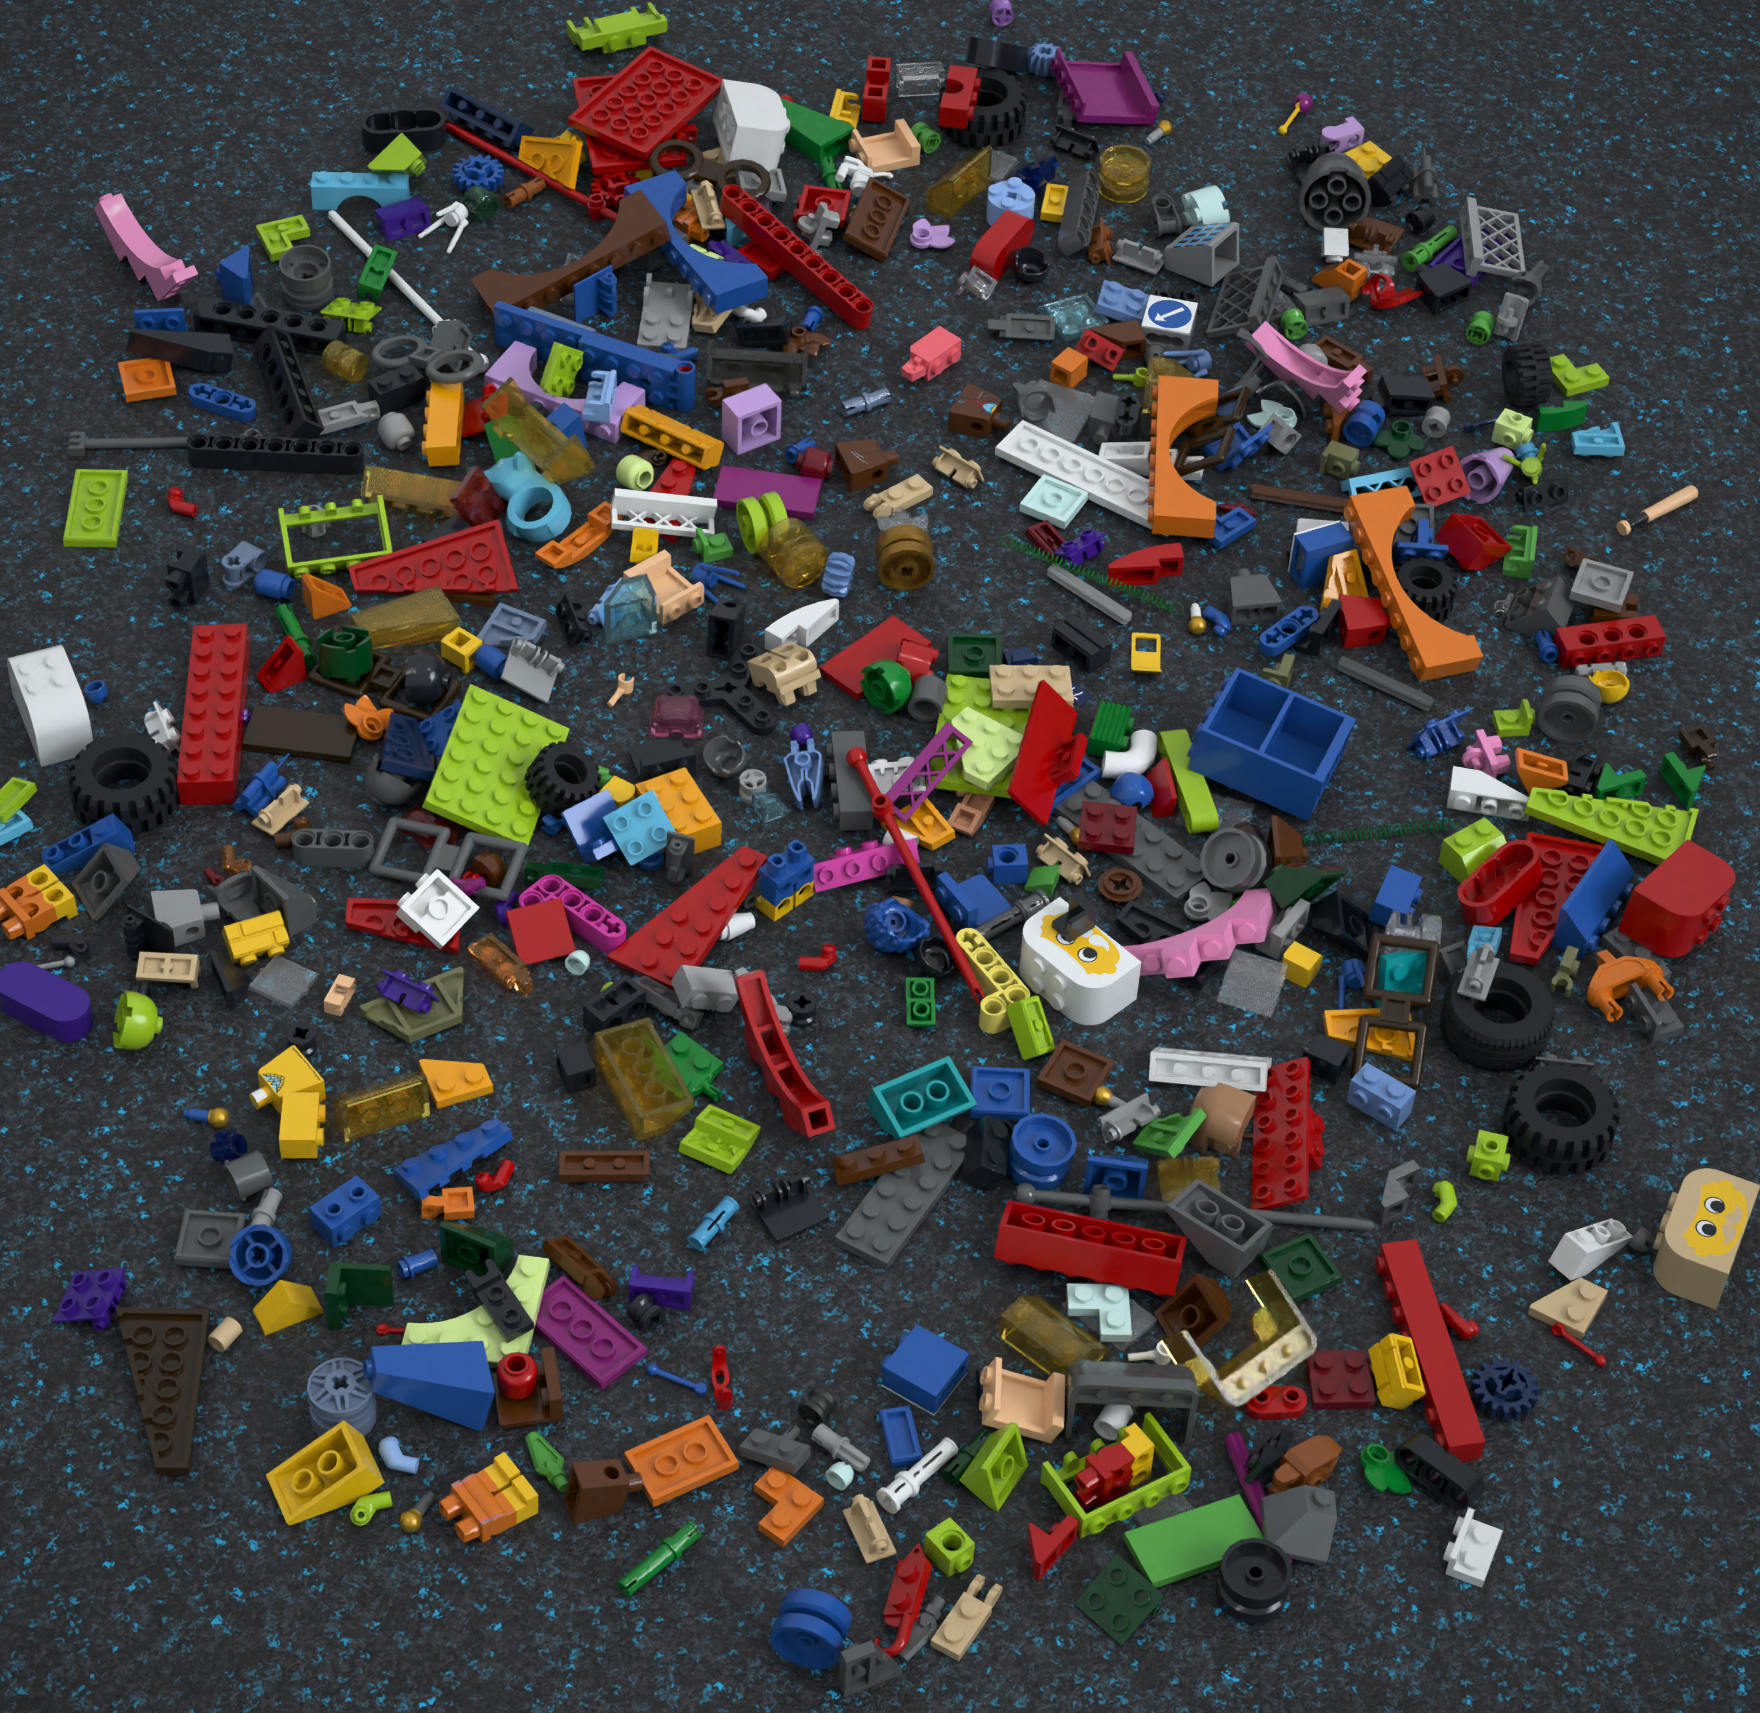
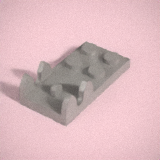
M647 273L637 346L657 353L661 352L660 347L664 342H671L674 348L679 351L687 348L695 301V292L691 284L654 282L652 273Z

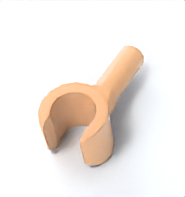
M621 673L618 676L617 690L607 702L609 707H613L623 694L632 693L634 677L629 681H625V673Z

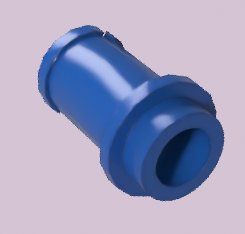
M811 306L805 310V317L799 327L804 328L805 326V329L809 332H814L817 324L823 320V311L818 306Z
M807 436L797 444L787 446L784 453L786 460L792 464L796 463L799 452L804 453L805 449L809 446L816 448L815 441L812 439L808 442L811 437Z
M1540 630L1534 635L1535 642L1539 648L1538 655L1545 662H1553L1558 658L1559 648L1553 643L1551 633L1548 630H1543L1545 638Z
M432 1248L410 1257L402 1256L401 1260L397 1261V1269L403 1279L407 1277L412 1279L414 1274L438 1266V1259Z

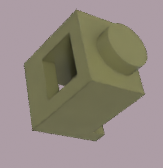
M1331 440L1322 454L1319 474L1324 475L1326 472L1345 480L1350 479L1352 475L1356 476L1361 465V461H1358L1360 450Z

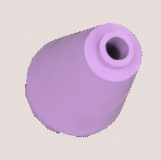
M1500 447L1464 457L1460 461V465L1472 493L1463 497L1467 500L1477 501L1476 503L1478 504L1493 500L1499 494L1514 467L1512 463L1503 459L1502 455L1507 454L1515 459L1514 454L1509 449Z

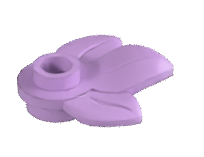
M925 218L913 224V233L910 235V243L919 249L927 247L947 248L952 246L955 240L948 237L949 225L930 226V223Z

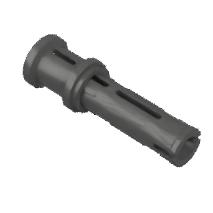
M1035 889L1029 897L1014 901L1012 908L973 929L977 930L987 941L1018 923H1026L1030 917L1049 905L1050 901L1043 890ZM1003 920L1005 921V923L1001 924L1000 926L992 930L990 929L991 927L1002 922Z

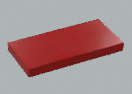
M893 615L820 666L819 671L822 676L858 701L865 696L860 680L864 679V673L860 674L862 669L878 660H893L896 662L902 638L931 647L932 642Z

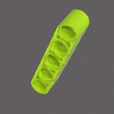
M1177 729L1158 732L1157 746L1161 759L1167 758L1169 762L1177 803L1188 833L1196 834L1217 831L1219 827L1218 813L1204 775L1187 769L1191 760L1187 754L1192 744L1187 730Z

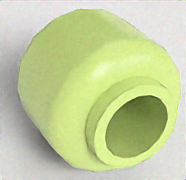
M628 455L617 466L616 478L618 482L630 490L643 491L653 481L654 469L652 465L639 456Z

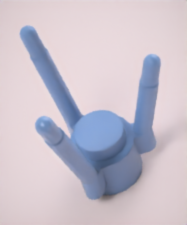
M1204 349L1165 351L1163 356L1190 357L1159 366L1160 369L1187 365L1191 372H1195L1189 378H1199L1208 375L1207 370L1212 367V358L1209 352Z

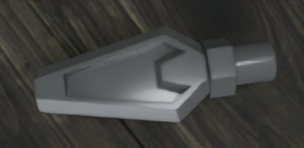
M935 1595L931 1602L923 1607L917 1621H914L906 1647L899 1654L895 1655L899 1660L908 1662L933 1638L937 1632L936 1621L941 1616L940 1611L945 1605L943 1598Z

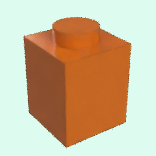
M1070 347L1066 348L1051 362L1049 381L1070 391L1087 376L1088 357Z

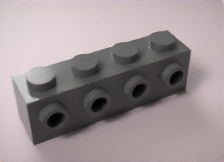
M864 731L831 732V743H826V758L832 759V763H828L829 779H834V783H830L831 799H836V803H833V820H838L839 831L873 830L872 799L857 769L851 767L846 762V754L852 747L863 748L867 753Z

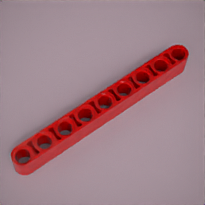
M729 184L723 187L720 202V211L850 326L858 330H864L870 326L874 304L866 295L740 186Z

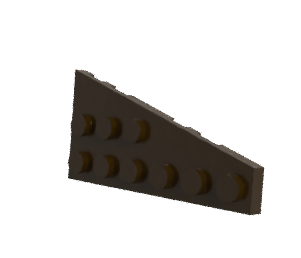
M116 1307L156 1474L189 1475L211 1318L210 1309Z

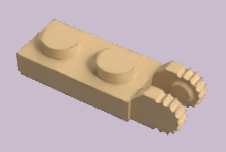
M916 474L878 495H871L863 502V508L869 512L874 509L873 517L880 521L933 495V487Z
M980 1574L976 1575L969 1585L967 1592H963L931 1639V1647L958 1662L992 1614V1608L996 1601H998L1003 1589L1002 1586L996 1583L990 1589L985 1601H980L976 1596L982 1590L985 1582V1577Z

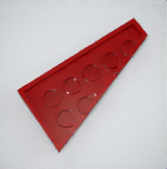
M742 846L608 954V961L641 977L647 975L675 992L671 980L680 965L698 967L701 965L760 877L758 869L767 863L768 856Z

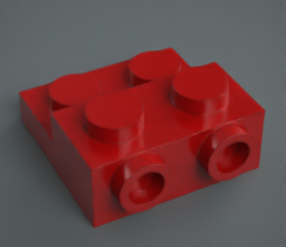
M804 185L803 193L798 194L797 208L799 209H794L793 223H797L800 217L808 216L809 213L815 215L819 203L823 202L827 203L829 211L839 213L840 223L838 227L844 228L851 201V190Z

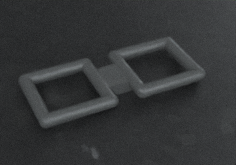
M391 817L378 843L368 871L372 875L417 883L425 873L431 876L437 869L442 874L449 875V880L454 877L460 879L474 844L511 851L515 853L500 889L486 886L472 894L479 897L506 901L510 896L528 851V846L523 842L468 832L465 835L461 847L448 845L446 843L450 836V829L447 827ZM397 829L437 837L422 873L382 865Z

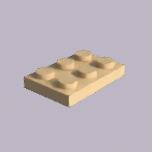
M989 665L992 708L1031 709L1038 682L1041 680H1045L1073 707L1074 698L1070 667L1060 665Z

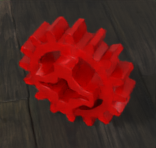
M628 172L598 174V178L593 177L591 194H601L606 201L607 208L611 206L618 210L619 200L624 197V187L640 182L641 179L636 178L635 173L629 175Z

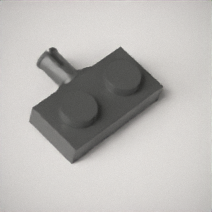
M790 1425L782 1435H776L755 1428L739 1446L740 1456L792 1474H796L809 1459L811 1449L809 1445L794 1441L800 1435V1429L796 1425L794 1427Z

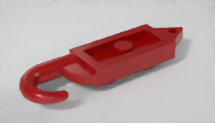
M919 1543L904 1560H898L883 1613L887 1625L894 1630H898L896 1639L892 1645L886 1648L880 1646L879 1638L873 1640L877 1646L891 1657L899 1654L909 1641L914 1621H917L932 1569V1564L926 1558L925 1552Z

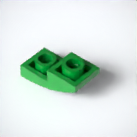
M1562 401L1561 407H1539L1535 424L1536 432L1560 431L1583 424L1588 406L1587 401Z
M905 978L906 1027L936 1026L934 978Z

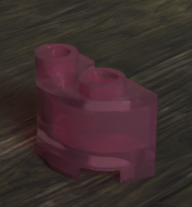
M692 695L658 696L650 713L649 737H668L672 732H680L684 735V738H703L704 712L699 704V699Z

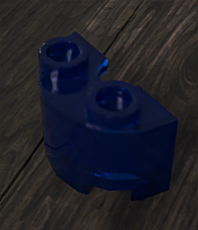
M1056 156L1043 159L1039 162V166L1035 162L1024 165L1007 179L1011 177L1020 178L1022 183L1028 185L1036 193L1056 177L1055 168L1058 166Z

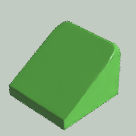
M1061 866L1034 867L1024 890L1033 892L1035 889H1041L1047 897H1051L1059 880Z

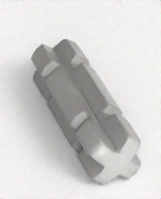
M1623 661L1614 662V665L1611 662L1590 664V667H1587V664H1581L1575 668V675L1584 677L1587 680L1589 675L1593 677L1596 670L1600 672L1615 670L1625 676L1627 674L1626 663Z

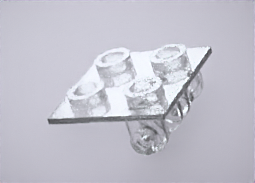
M1234 949L1217 1002L1272 1018L1281 988L1286 980L1285 975L1289 965Z

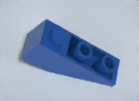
M112 813L41 851L43 864L53 874L83 869L104 843L130 850L133 853L135 852L132 832Z

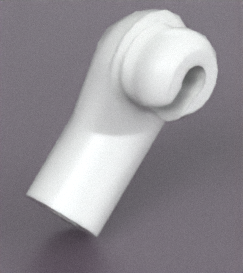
M742 305L731 311L732 314L738 317L746 316V320L751 323L763 322L767 317V313L762 308H757L754 311Z

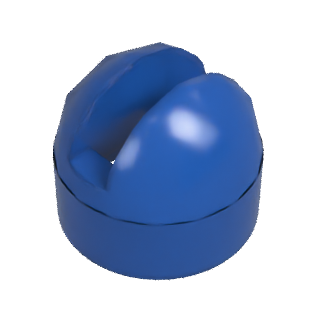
M102 680L93 681L84 688L87 698L94 704H100L108 697V689Z

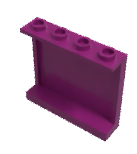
M1060 48L1056 49L1055 55L1050 62V68L1077 122L1154 125L1160 105L1132 51H1124L1120 63L1066 61Z

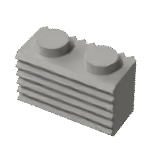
M680 965L671 980L682 1008L692 1007V1009H707V1011L712 1009V1011H727L728 1013L733 1009L738 1000L732 970Z

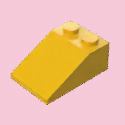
M345 1420L266 1474L288 1525H293L357 1502L360 1497L368 1495L385 1483L363 1434Z

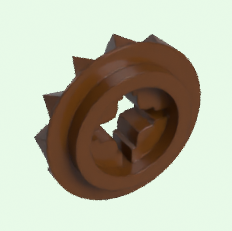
M1113 868L1101 874L1097 887L1099 888V895L1105 896L1107 903L1116 901L1119 906L1121 902L1128 903L1130 900L1139 899L1142 891V881L1131 870ZM1125 883L1124 889L1115 890V887L1123 886Z

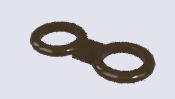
M665 140L652 150L648 158L650 170L655 176L670 172L662 168L658 163V158L663 153L672 150L688 153L694 159L693 166L686 171L677 173L685 182L694 179V181L701 183L707 180L713 187L717 188L721 195L723 187L727 185L725 178L728 174L738 170L753 172L760 178L761 185L757 189L747 192L756 201L763 198L769 192L771 186L769 172L761 164L746 159L732 160L726 164L704 159L702 152L694 144L685 140Z

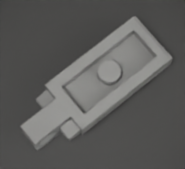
M354 400L318 410L324 426V430L320 435L380 418V409L376 400L366 403H357Z

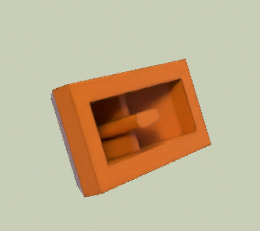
M305 572L301 576L304 604L314 620L349 609L352 606L342 588Z
M1518 747L1515 750L1517 772L1528 794H1530L1533 787L1553 789L1564 786L1569 782L1566 761Z

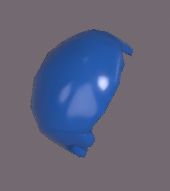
M1122 773L1110 788L1111 794L1126 806H1132L1136 802H1141V808H1144L1146 805L1151 804L1154 799L1152 784L1145 776L1139 773Z

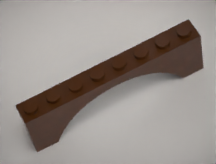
M640 189L619 200L618 216L612 229L599 245L580 259L561 268L537 274H510L491 268L470 280L478 299L494 320V305L498 301L528 310L530 306L542 309L574 292L573 285L609 265L613 266L614 271L672 239L665 220Z

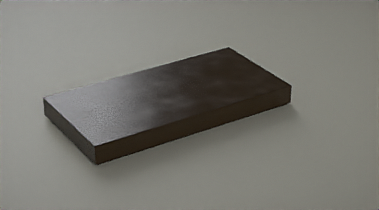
M255 705L242 741V749L278 755H287L289 753V756L351 763L359 733L356 726L351 724L342 715Z

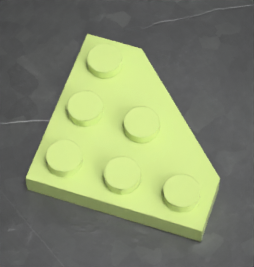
M969 707L963 709L951 720V725L973 741L972 745L959 759L963 767L964 780L988 791L1014 767L1023 735ZM955 738V747L959 751L963 744Z

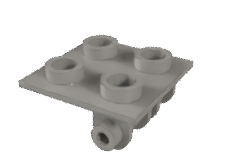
M519 638L517 640L513 639L501 679L547 704L557 672L561 673L565 664L561 662V658L551 654L546 657L548 654L546 650L540 654L541 647H536L525 638L522 640Z

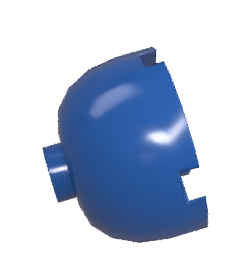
M266 1224L249 1225L238 1231L231 1240L230 1257L228 1260L233 1274L243 1283L254 1286L270 1285L281 1279L289 1270L293 1258L292 1246L287 1236L278 1228Z

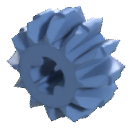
M1044 42L1042 44L1034 43V46L1029 47L1026 68L1029 69V73L1036 74V77H1055L1053 71H1051L1050 62L1055 55L1056 49L1060 47L1053 46V43L1045 44Z
M832 552L826 562L822 581L823 593L834 597H844L847 595L855 567L853 556L842 552Z

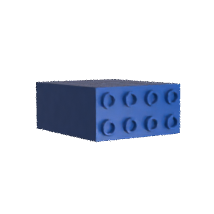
M1236 667L1232 676L1227 675L1221 686L1223 692L1217 691L1212 702L1214 708L1208 707L1203 718L1205 723L1200 722L1194 734L1197 742L1193 741L1187 756L1191 760L1187 769L1309 821L1343 755L1356 718Z

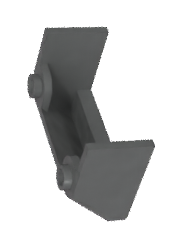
M1087 1359L1076 1361L1068 1369L1065 1391V1438H1071L1076 1403L1183 1408L1184 1444H1191L1199 1400L1198 1385L1193 1370L1183 1364L1159 1365L1099 1362Z

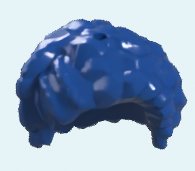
M888 898L880 903L875 902L866 907L864 918L865 931L868 933L866 937L869 942L873 943L875 949H879L884 953L894 951L900 954L917 946L923 938L927 939L929 937L930 923L894 898Z

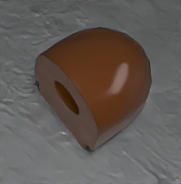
M489 851L474 857L470 871L478 873L480 877L484 878L487 887L498 888L507 873L506 864L500 856Z

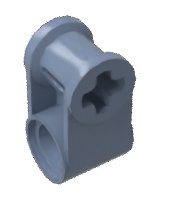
M246 541L240 542L236 548L222 558V567L225 569L223 584L229 588L244 586L255 574L264 569L268 561V553Z

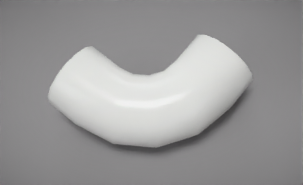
M1138 730L1130 737L1129 751H1104L1101 765L1102 778L1117 779L1124 772L1143 774L1155 760L1157 753L1156 734L1149 730Z

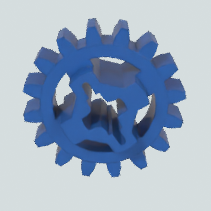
M478 154L477 157L469 155L468 160L461 158L460 163H455V168L453 169L454 185H459L460 191L466 189L467 194L472 191L476 195L483 192L488 194L490 189L497 191V186H502V181H504L503 165L498 164V159L491 160L489 155L485 158H482L481 154Z

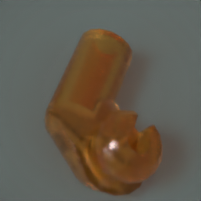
M224 845L221 848L222 865L225 871L234 875L238 874L240 869L250 872L252 867L250 860L247 859L244 862V857L237 860L234 846Z

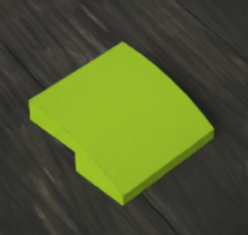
M709 1104L696 1117L694 1128L680 1142L678 1152L728 1174H732L754 1144L761 1131V1126Z

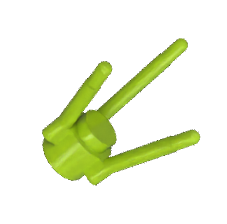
M1541 444L1536 458L1528 457L1523 462L1507 454H1503L1502 458L1517 466V468H1521L1523 474L1528 478H1532L1533 484H1537L1538 476L1542 472L1541 462L1544 459L1546 444Z

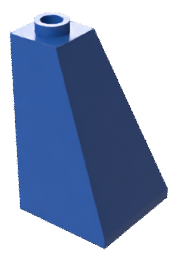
M483 1341L371 1346L368 1359L363 1361V1376L365 1379H369L371 1392L474 1430H483L495 1394Z

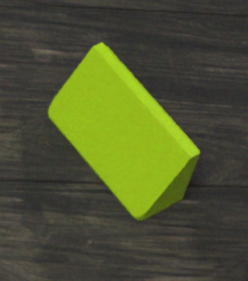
M1038 995L1006 1005V1011L1023 1060L1055 1051L1056 1047Z

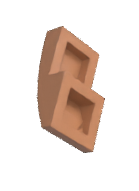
M966 793L962 803H957L948 820L949 825L954 830L972 837L995 803V796Z

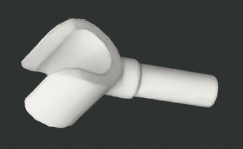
M1160 1341L1155 1350L1128 1354V1361L1148 1359L1153 1360L1159 1365H1167L1173 1355L1172 1353H1167L1171 1348V1343Z

